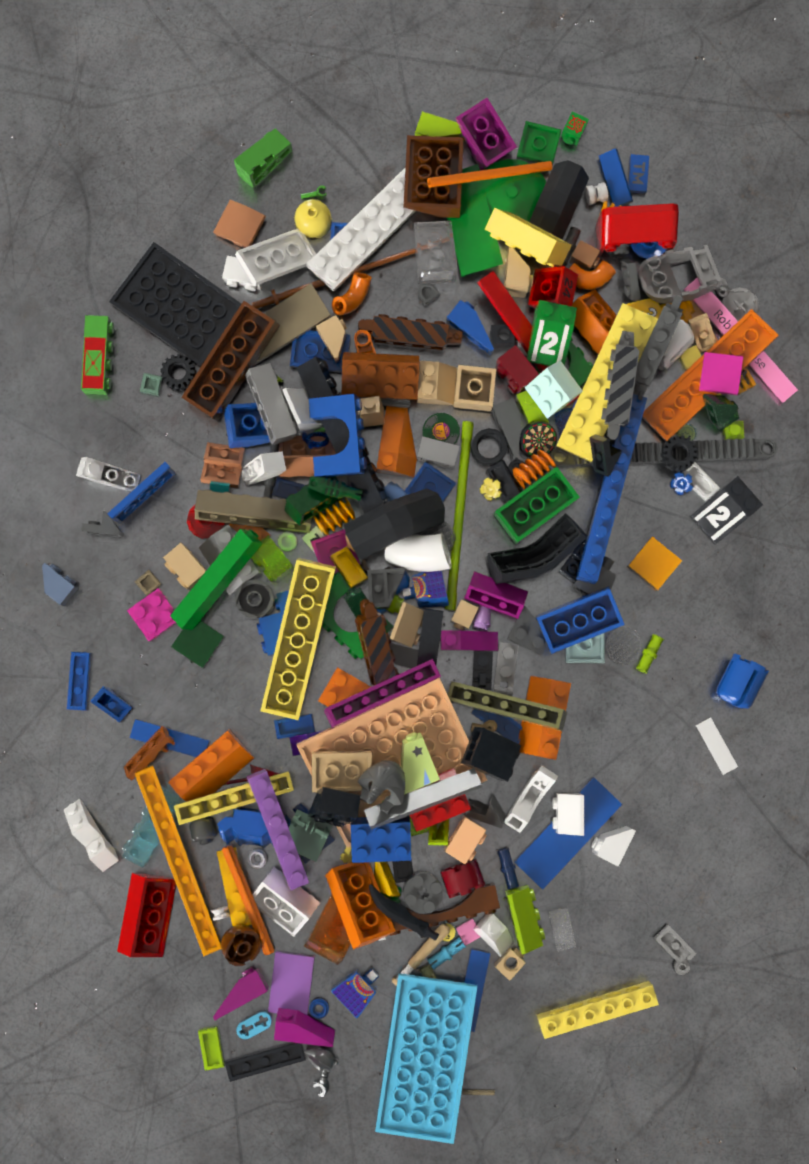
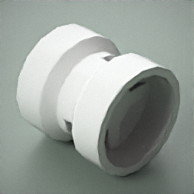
M605 182L599 183L597 186L590 185L585 187L588 205H593L597 201H608V190Z

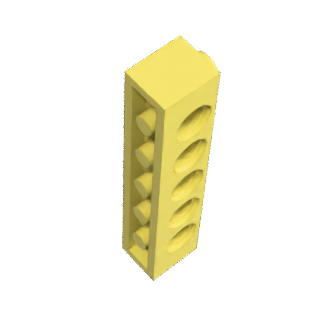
M289 771L269 777L276 796L294 791ZM249 783L174 805L178 823L181 825L256 802Z
M647 981L537 1014L543 1037L547 1039L659 1004L653 985Z

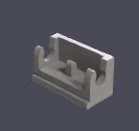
M422 437L417 460L454 470L459 446Z

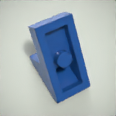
M104 686L91 700V703L119 723L132 709L112 689Z

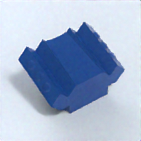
M234 808L232 817H225L217 823L220 837L227 845L233 840L239 846L243 844L261 846L263 849L270 843L272 844L259 809Z

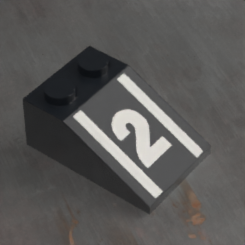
M737 476L695 511L691 518L716 545L762 507L763 504Z

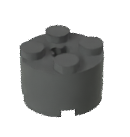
M252 579L238 587L235 593V603L238 610L244 616L250 619H258L268 616L274 609L275 594L265 582ZM258 595L260 601L253 604L251 598Z
M418 871L410 875L405 881L403 896L405 903L412 911L427 914L432 913L441 904L443 889L434 874L428 871ZM423 888H426L427 894L420 896V893L418 891H422Z

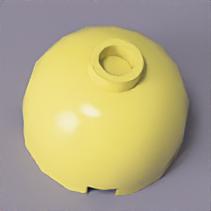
M311 199L304 201L298 206L294 220L296 229L298 228L306 238L316 237L317 239L326 235L330 230L332 218L330 210L323 202Z

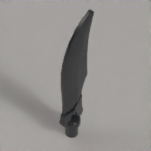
M372 884L369 885L371 897L384 915L414 931L420 938L429 937L434 941L437 940L439 934L431 930L428 922L412 916L405 906L387 898Z

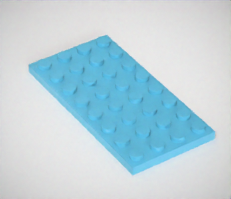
M402 973L398 974L375 1132L454 1144L477 985Z

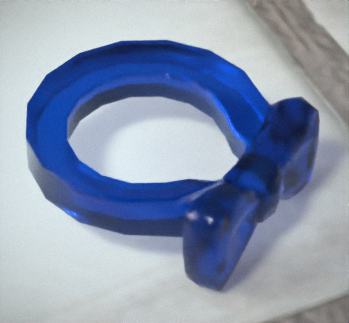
M306 432L302 433V440L308 445L309 449L324 447L329 444V437L324 432H312L308 435ZM314 436H322L325 438V440L316 442L311 440V438Z

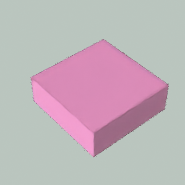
M473 918L455 927L465 946L480 938L473 930L476 926Z

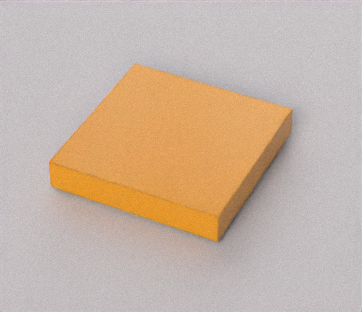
M652 536L628 567L656 590H659L682 560Z

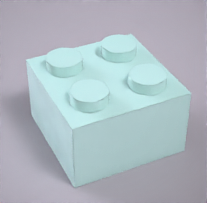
M560 360L546 368L525 387L547 419L559 412L583 392Z

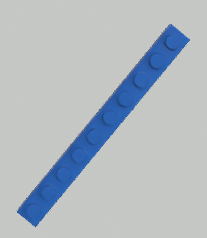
M633 394L629 423L625 427H620L618 439L613 442L612 447L621 449L622 452L611 475L608 477L604 476L578 569L577 580L595 584L598 581L645 409L646 397L639 400L638 395Z

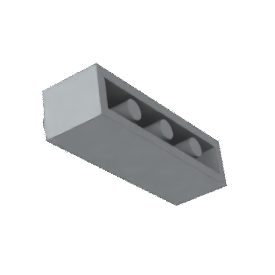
M270 363L249 368L245 376L271 444L275 445L292 440L296 436L298 429L295 421H292L290 416V407L283 398V388L278 385L276 370L272 369Z

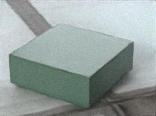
M144 373L140 392L159 396L163 382L162 377Z

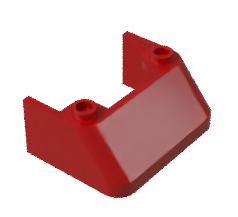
M678 204L620 206L603 209L595 226L596 246L600 250L598 256L602 255L603 250L614 252L621 244L658 242V245L662 246V248L672 250L677 243Z

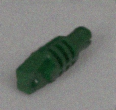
M311 476L308 484L310 489L339 499L347 497L360 501L361 496L355 495V493L362 494L363 489L347 486L343 481L327 477Z

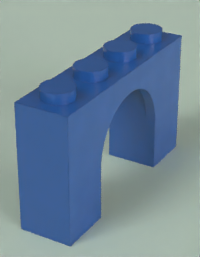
M355 394L309 399L311 419L315 421L341 419L349 429V442L343 451L335 455L313 457L315 477L325 478L364 474L367 463L366 458L363 457L362 450L365 449V440L361 437V430L364 429L363 419L360 418L362 402Z

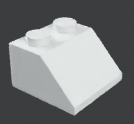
M556 793V797H553L552 800L553 809H556V817H553L552 821L553 829H556L558 834L584 836V795L580 793Z
M624 826L600 834L599 838L596 837L591 845V848H593L592 852L598 857L619 866L636 831Z

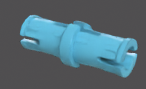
M457 937L446 947L442 946L441 950L428 958L427 961L431 964L437 960L431 965L435 970L446 960L450 961L453 959L452 956L466 948L461 938Z

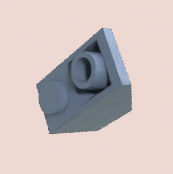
M44 563L42 570L45 594L59 605L65 606L79 589L74 585L76 581L68 575L66 577L61 575V569L53 563L51 565Z

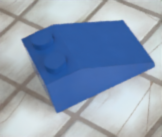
M256 403L227 405L224 417L229 448L250 447L270 442Z

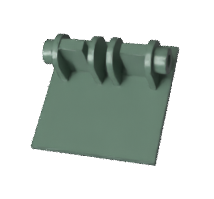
M297 809L291 820L289 831L298 854L317 862L333 825L326 822H315L314 818L308 817L307 813Z

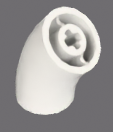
M442 533L436 535L414 534L386 547L385 559L388 563L399 568H405L406 570L433 572L451 569L452 567L448 546Z

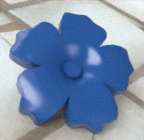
M681 472L676 473L675 478L670 482L671 487L676 488L675 491L681 495L684 494V491L686 493L692 491L694 487L690 484L692 476L687 474L684 477V473Z

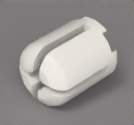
M680 319L658 367L659 370L663 371L665 368L667 370L693 344V331L685 321Z

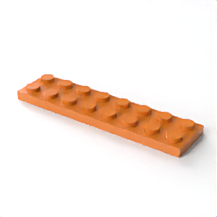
M751 309L707 352L743 356L742 372L779 335ZM704 354L643 412L642 418L666 442L718 394L699 391Z

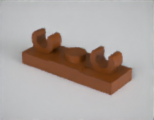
M161 726L126 763L124 770L128 779L132 781L135 778V772L147 768V765L156 759L160 750L168 752L167 743L175 745L174 739L169 736L168 730L165 727Z

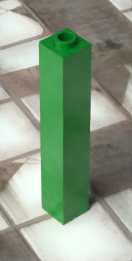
M240 529L170 616L181 629L193 630L260 548L262 542L258 539L259 536L251 529Z

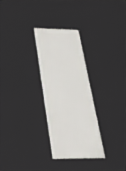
M711 717L696 725L722 774L724 775L737 768L738 765Z

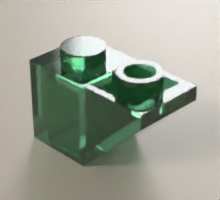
M356 587L349 589L345 592L346 596L344 597L355 618L361 615L359 603L366 598L360 587L358 589Z

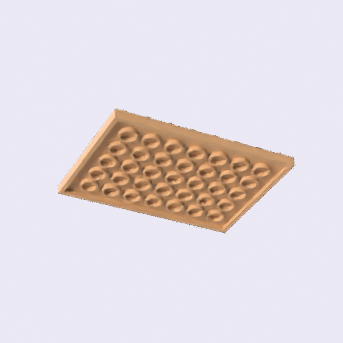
M440 678L333 729L331 727L297 743L298 750L311 776L312 752L371 750L372 766L383 760H392L401 767L402 740L413 732L421 733L437 774L452 768L455 769L456 774L473 769L461 763L469 740ZM476 770L481 783L487 781L485 774ZM384 790L372 804L360 800L358 817H366L364 810L381 804L385 797L391 795L390 791ZM348 791V793L361 795L362 791ZM351 822L344 825V827L336 826L346 847H350Z

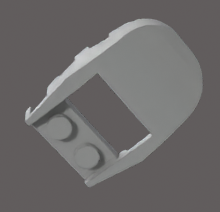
M703 245V249L693 250L692 247L676 252L673 249L668 250L662 256L658 257L655 255L646 259L639 267V280L644 292L649 298L658 303H672L676 295L683 298L682 302L694 300L719 288L722 282L708 245ZM691 260L701 286L694 291L681 293L671 266Z

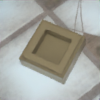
M151 570L146 571L135 581L146 596L162 585Z

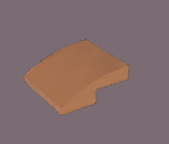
M230 200L213 233L216 236L232 241L235 245L246 248L252 245L266 216L250 207Z
M207 442L204 466L200 479L201 483L210 484L211 481L228 483L230 487L239 488L245 448H229V445Z

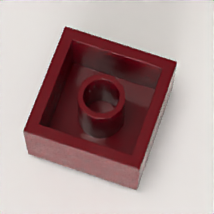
M516 345L497 359L495 366L496 374L501 380L504 379L507 382V388L513 395L526 391L525 387L539 375Z

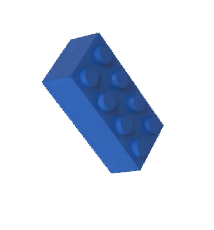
M609 586L537 615L538 623L551 654L625 625Z

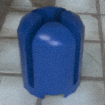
M733 654L716 688V693L723 701L740 709H748L753 705L769 670H765V667L752 660L741 659V655Z

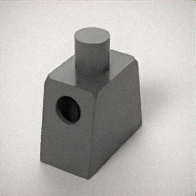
M604 556L599 578L595 584L576 580L571 587L584 595L608 586L612 589L616 574L609 570L614 561Z

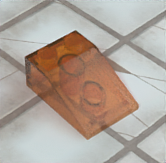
M331 894L313 926L304 947L338 965L344 959L351 943L334 897Z

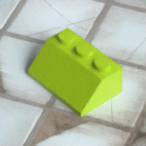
M525 885L505 890L521 954L523 955L542 947V940H545L543 928L538 926L537 921L541 919L538 908L534 909L533 901H536L533 889H529V886Z

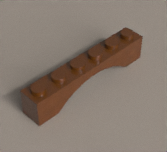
M489 883L478 889L474 887L472 892L462 901L440 911L420 914L412 911L410 908L406 907V909L412 916L428 922L429 927L439 925L440 921L446 920L447 923L456 922L458 917L466 916V919L477 917V913L481 912L492 914L496 912V909L500 908L495 884ZM391 920L396 932L390 934V936L400 934V930L408 928Z

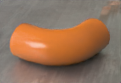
M601 261L591 271L582 269L576 263L569 268L578 274L576 287L586 290L602 287L616 274L613 266L606 261Z
M355 272L348 291L344 295L333 299V312L341 316L355 311L364 301L372 277L365 273Z

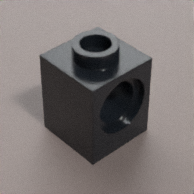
M506 324L491 325L490 341L494 348L514 347L515 341L518 340ZM507 333L509 335V338L507 340H503L500 338L499 334Z

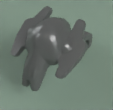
M322 1046L319 1049L308 1047L304 1053L310 1055L308 1059L321 1071L320 1080L313 1087L320 1086L322 1091L318 1096L323 1097L329 1091L327 1080L333 1063L338 1065L339 1062L334 1057V1054Z

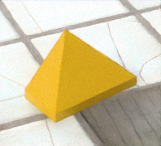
M375 862L374 877L379 890L388 896H400L388 862Z

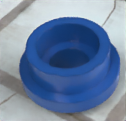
M317 998L310 1003L309 1012L312 1017L322 1019L328 1014L329 1006L324 999ZM321 1005L323 1010L317 1011L315 1007Z

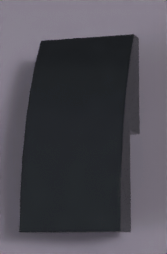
M586 540L574 550L558 571L572 583L577 580L576 577Z

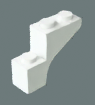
M80 799L64 809L72 835L85 846L89 859L102 872L119 861L114 847L102 835L85 804Z

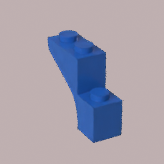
M289 590L276 594L277 598L274 602L276 609L281 611L280 613L258 618L260 623H257L259 635L263 634L264 642H261L263 652L267 653L268 656H273Z

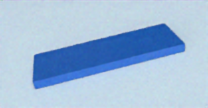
M594 777L579 792L584 795V836L558 834L556 829H553L551 822L514 861L542 890L622 805Z

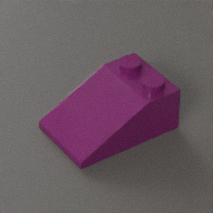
M488 98L480 101L455 118L470 153L480 170L486 169L517 147Z

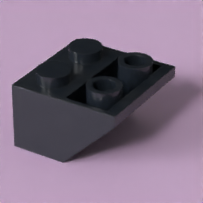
M322 787L317 790L308 817L314 818L315 822L325 823L329 821L333 822L332 825L344 827V825L350 824V822L357 819L361 795Z

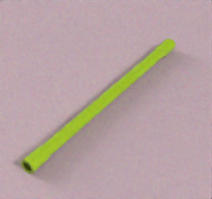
M470 421L462 422V442L453 525L454 541L450 557L452 567L449 569L446 592L449 606H445L444 609L449 611H456L462 531L474 422Z

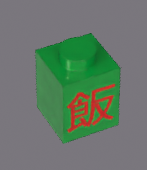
M572 111L562 131L561 139L569 145L574 144L577 146L589 119Z

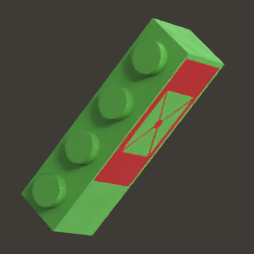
M85 315L81 390L85 394L108 395V389H111L109 371L112 370L110 352H113L111 334L114 333V323L108 316Z

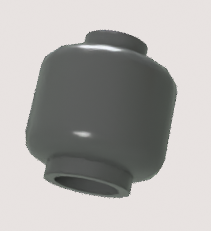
M201 818L189 824L192 841L199 842L200 845L209 844L211 839L216 837L215 823L212 818Z

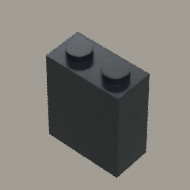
M474 727L461 763L497 780L508 782L513 774L515 762L520 755L521 745L488 729Z

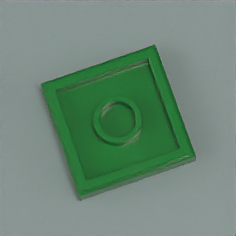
M526 121L517 158L534 163L551 161L553 166L562 130Z

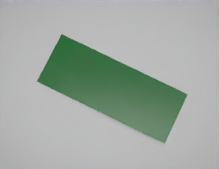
M478 164L462 169V173L480 171ZM482 180L461 184L460 218H447L461 276L503 264L497 239L491 237V232L485 230L491 213Z

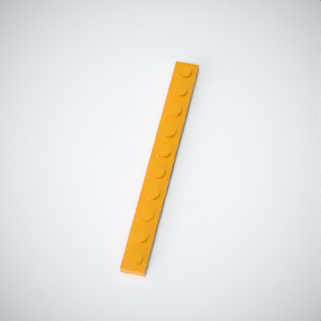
M153 766L134 773L200 949L203 956H206L221 949L219 939Z

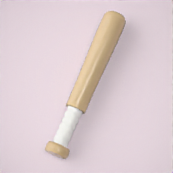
M442 923L435 930L439 934L436 941L431 938L427 939L417 953L409 960L408 965L402 970V974H410L449 934L450 928L446 924ZM394 976L392 982L397 986L398 976Z

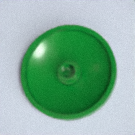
M506 159L490 165L485 170L529 163L517 159ZM541 172L482 180L491 215L494 208L511 212L528 222L546 184V180Z

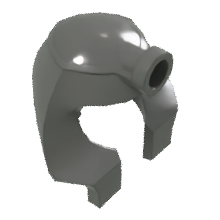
M383 760L368 768L358 779V783L362 787L360 800L372 804L384 790H389L391 795L385 797L379 809L388 814L394 806L401 805L405 792V773L400 765L392 760Z

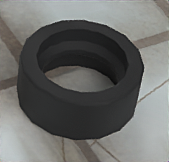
M491 428L483 429L472 440V456L478 463L492 466L503 460L508 444L505 436L500 431ZM484 437H494L500 443V452L493 458H485L479 453L478 443Z

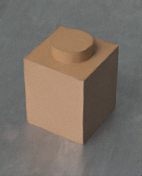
M580 240L569 262L572 264L576 263L582 269L590 271L592 267L596 268L601 259L598 257L600 250Z

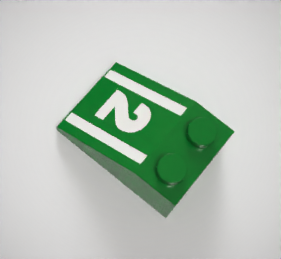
M539 300L535 308L527 353V360L529 362L551 366L560 360L565 366L575 323L576 307Z

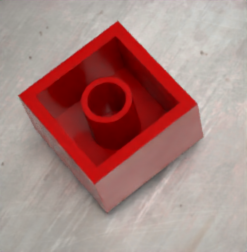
M565 266L535 269L528 305L535 309L539 300L572 306L578 274Z

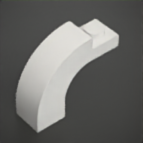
M541 765L522 789L506 816L504 823L520 833L529 823L539 802L556 782L558 776Z

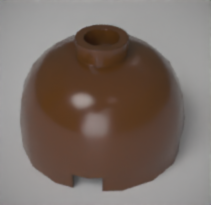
M235 925L229 928L221 940V952L226 960L234 966L246 965L245 962L253 961L259 954L262 946L257 932L247 925Z

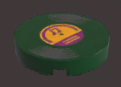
M446 413L431 415L425 421L422 429L423 437L454 445L460 436V427L457 420Z

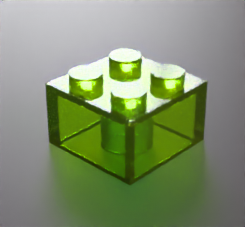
M268 535L261 541L262 545L251 558L259 567L263 565L265 568L263 573L271 582L275 580L279 583L294 571V566Z

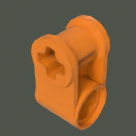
M366 330L357 331L354 336L356 353L376 354L370 333ZM365 336L368 341L365 344H360L357 341L358 338Z

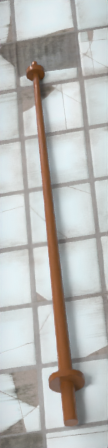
M452 236L362 265L355 272H363L451 241ZM321 280L311 282L314 288L326 285ZM310 283L278 294L272 289V296L252 302L251 304L256 309L273 303L278 305L279 301L289 298Z

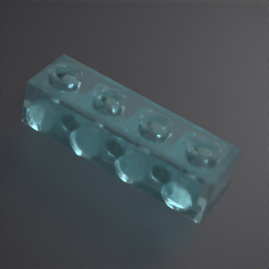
M161 786L173 816L175 812L174 805L179 804L182 798L176 792ZM147 806L144 807L141 813L143 818L140 824L136 823L131 832L134 834L131 841L127 840L122 849L124 851L123 858L142 868L147 865L160 841Z

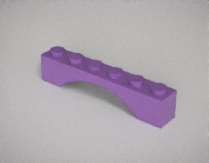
M263 769L246 776L290 890L308 884L309 880L267 771Z

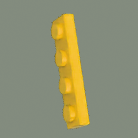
M233 847L239 860L237 847ZM222 850L217 851L232 926L252 925Z

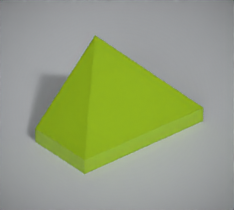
M450 818L429 827L428 845H448Z

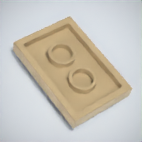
M371 750L312 752V792H317L322 787L344 792L362 791L358 779L372 766Z

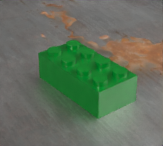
M555 467L497 509L493 515L517 545L575 503L580 497L559 468Z

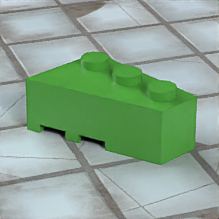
M276 128L271 132L269 131L262 139L234 159L238 175L254 189L293 151L291 143Z

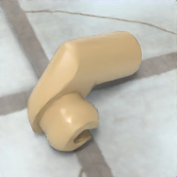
M488 720L483 724L472 723L471 733L474 727H481L494 732L497 729V724L493 720Z

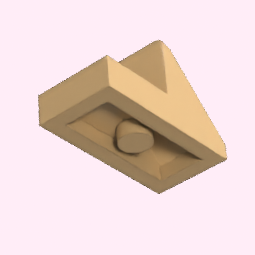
M705 313L688 320L700 353L709 350L716 343L709 317Z

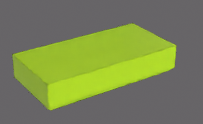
M218 1026L198 1030L205 1071L225 1067Z

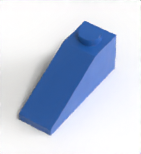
M460 300L447 316L446 323L454 329L462 331L463 336L491 356L494 347L474 310V306L467 301L463 302Z

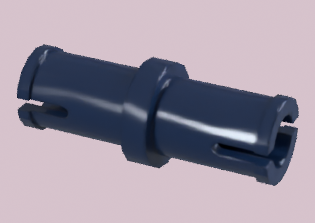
M509 847L497 850L502 866L500 869L504 873L507 889L518 887L519 883L515 873L516 866L512 862Z

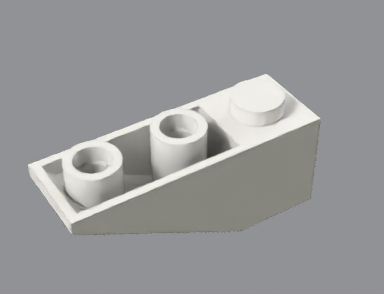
M283 451L260 454L242 468L241 475L246 486L270 479L285 472L286 466Z
M89 457L81 458L76 474L78 477L130 492L138 486L141 477L140 474Z

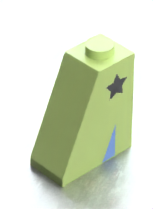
M413 732L408 734L402 740L401 768L405 773L404 794L440 780L421 733Z

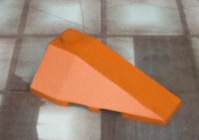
M386 406L385 424H383L376 468L377 473L414 478L417 457L408 408Z

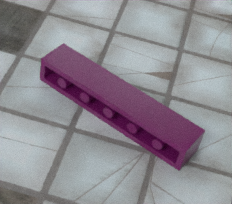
M433 659L335 703L325 708L324 712L333 729L440 678L441 675Z

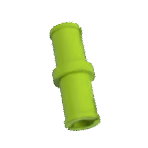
M652 635L636 667L638 671L648 673L664 641L662 637Z

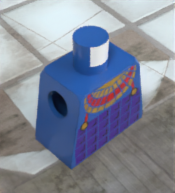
M442 570L415 574L411 577L413 587L402 590L404 599L416 598L419 608L449 606Z
M373 968L369 969L364 975L357 969L333 985L331 992L357 1019L375 995L376 988L372 983L379 975Z

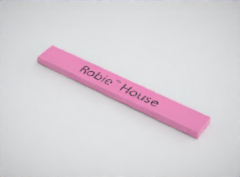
M698 277L684 289V292L699 289L701 285ZM712 291L692 300L704 314L707 313L709 320L722 335L727 333L738 322ZM764 351L749 364L782 403L798 391Z

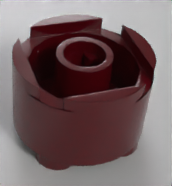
M476 858L471 862L467 861L466 864L453 865L440 872L449 898L460 894L461 896L469 894L474 887L478 889L486 886Z

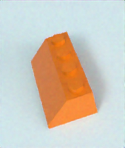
M595 289L578 297L573 302L572 307L577 308L574 325L579 330L580 335L590 343L591 348L599 354L617 315Z
M530 676L526 700L566 711L571 683ZM521 721L522 730H520L518 740L520 739L519 744L521 745L520 753L557 760L562 731Z
M228 729L168 783L186 802L215 793L252 761L254 757L231 730Z
M350 862L332 868L325 875L353 949L371 944L396 932L391 919L378 909L371 897L370 884L379 892L380 890L369 862Z

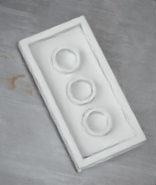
M297 228L240 249L235 255L253 285L257 286L306 267V264L316 253L306 236Z

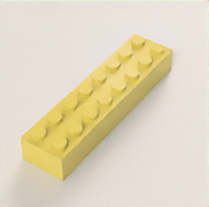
M622 303L582 389L583 392L580 394L557 443L558 448L592 463L590 437L595 434L604 437L608 429V425H604L605 420L601 419L602 410L607 408L608 400H604L606 388L610 389L611 381L607 380L608 370L613 369L614 361H610L611 350H616V344H619L622 331L634 332V347H637L639 350V363L658 318Z
M302 558L296 560L263 698L262 712L299 720L336 570L335 566Z

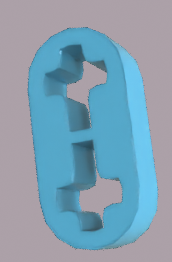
M262 1010L242 1020L237 1026V1035L241 1039H249L268 1029L273 1019L271 1013L267 1010ZM261 1015L264 1018H268L266 1025L263 1022L258 1025L256 1024L260 1020ZM243 1025H245L246 1027L253 1025V1027L249 1029V1034H247L246 1032H241Z

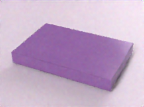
M275 952L268 1012L277 1013L278 1008L298 1010L306 1015L308 1014L315 956Z

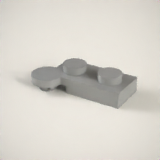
M667 924L654 939L676 960L674 963L676 973L685 975L690 970L688 961L696 953Z

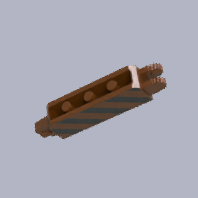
M385 314L374 316L373 320L361 319L358 321V330L368 331L372 335L374 343L443 351L447 345H461L462 331L449 328V325L443 321L430 323L425 319H416L414 321L408 320L407 317L403 316L389 318Z
M365 598L359 603L361 615L356 617L355 623L370 683L375 686L399 675V672L394 667L395 655L390 650L389 644L391 639L385 630L387 625L385 616L381 615L376 610L374 604Z

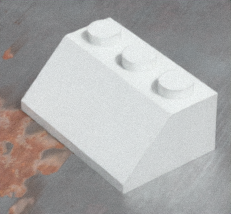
M273 867L253 893L258 909L293 937L309 920L320 904L314 896L307 893L301 887L290 890L283 872Z

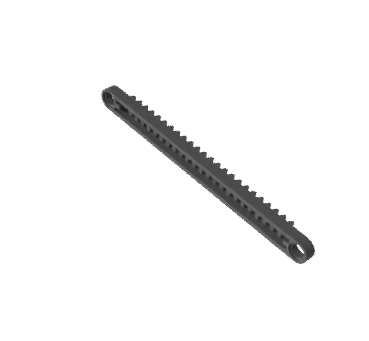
M770 438L694 441V446L698 449L696 451L698 457L695 459V462L767 459L774 456L778 451L776 441ZM666 442L635 443L630 464L663 463L661 449ZM766 443L772 446V452L769 454L763 451V445ZM558 447L553 449L550 454L556 467L593 466V461L591 463ZM675 447L672 455L676 460L681 461L686 458V451L682 447ZM562 452L565 455V460L562 462L556 461L555 453Z

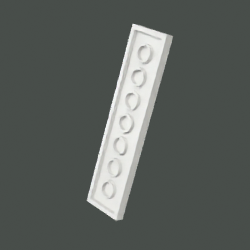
M405 168L306 264L307 268L333 292L416 212L415 210L403 208Z

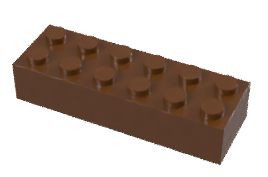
M243 301L181 398L218 421L246 379L245 375L248 369L253 368L280 325L246 301Z

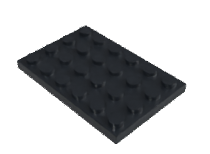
M155 242L152 243L109 301L114 307L199 367L202 366L241 306L239 301Z

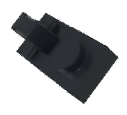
M473 651V687L491 690L493 651Z

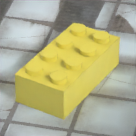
M494 208L485 230L491 232V237L497 240L501 239L505 241L507 246L520 249L522 254L529 257L532 256L536 258L537 262L554 267V265L562 266L572 246L568 242L515 214Z

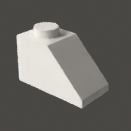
M494 914L485 915L473 929L500 957L514 943L507 927Z

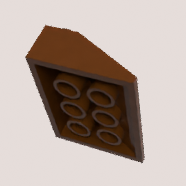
M407 135L403 208L438 217L460 218L462 183L429 188L427 179L462 173L464 138Z

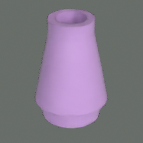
M482 605L479 606L472 621L474 629L488 631V628L491 627L490 608Z

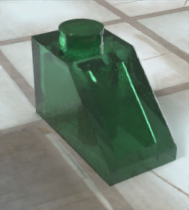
M703 395L709 421L720 431L739 419L737 411L739 408L733 400L730 401L725 396Z

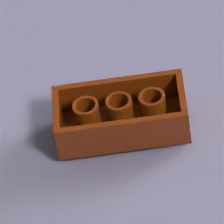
M343 352L341 395L355 394L358 397L380 396V398L418 400L419 356Z

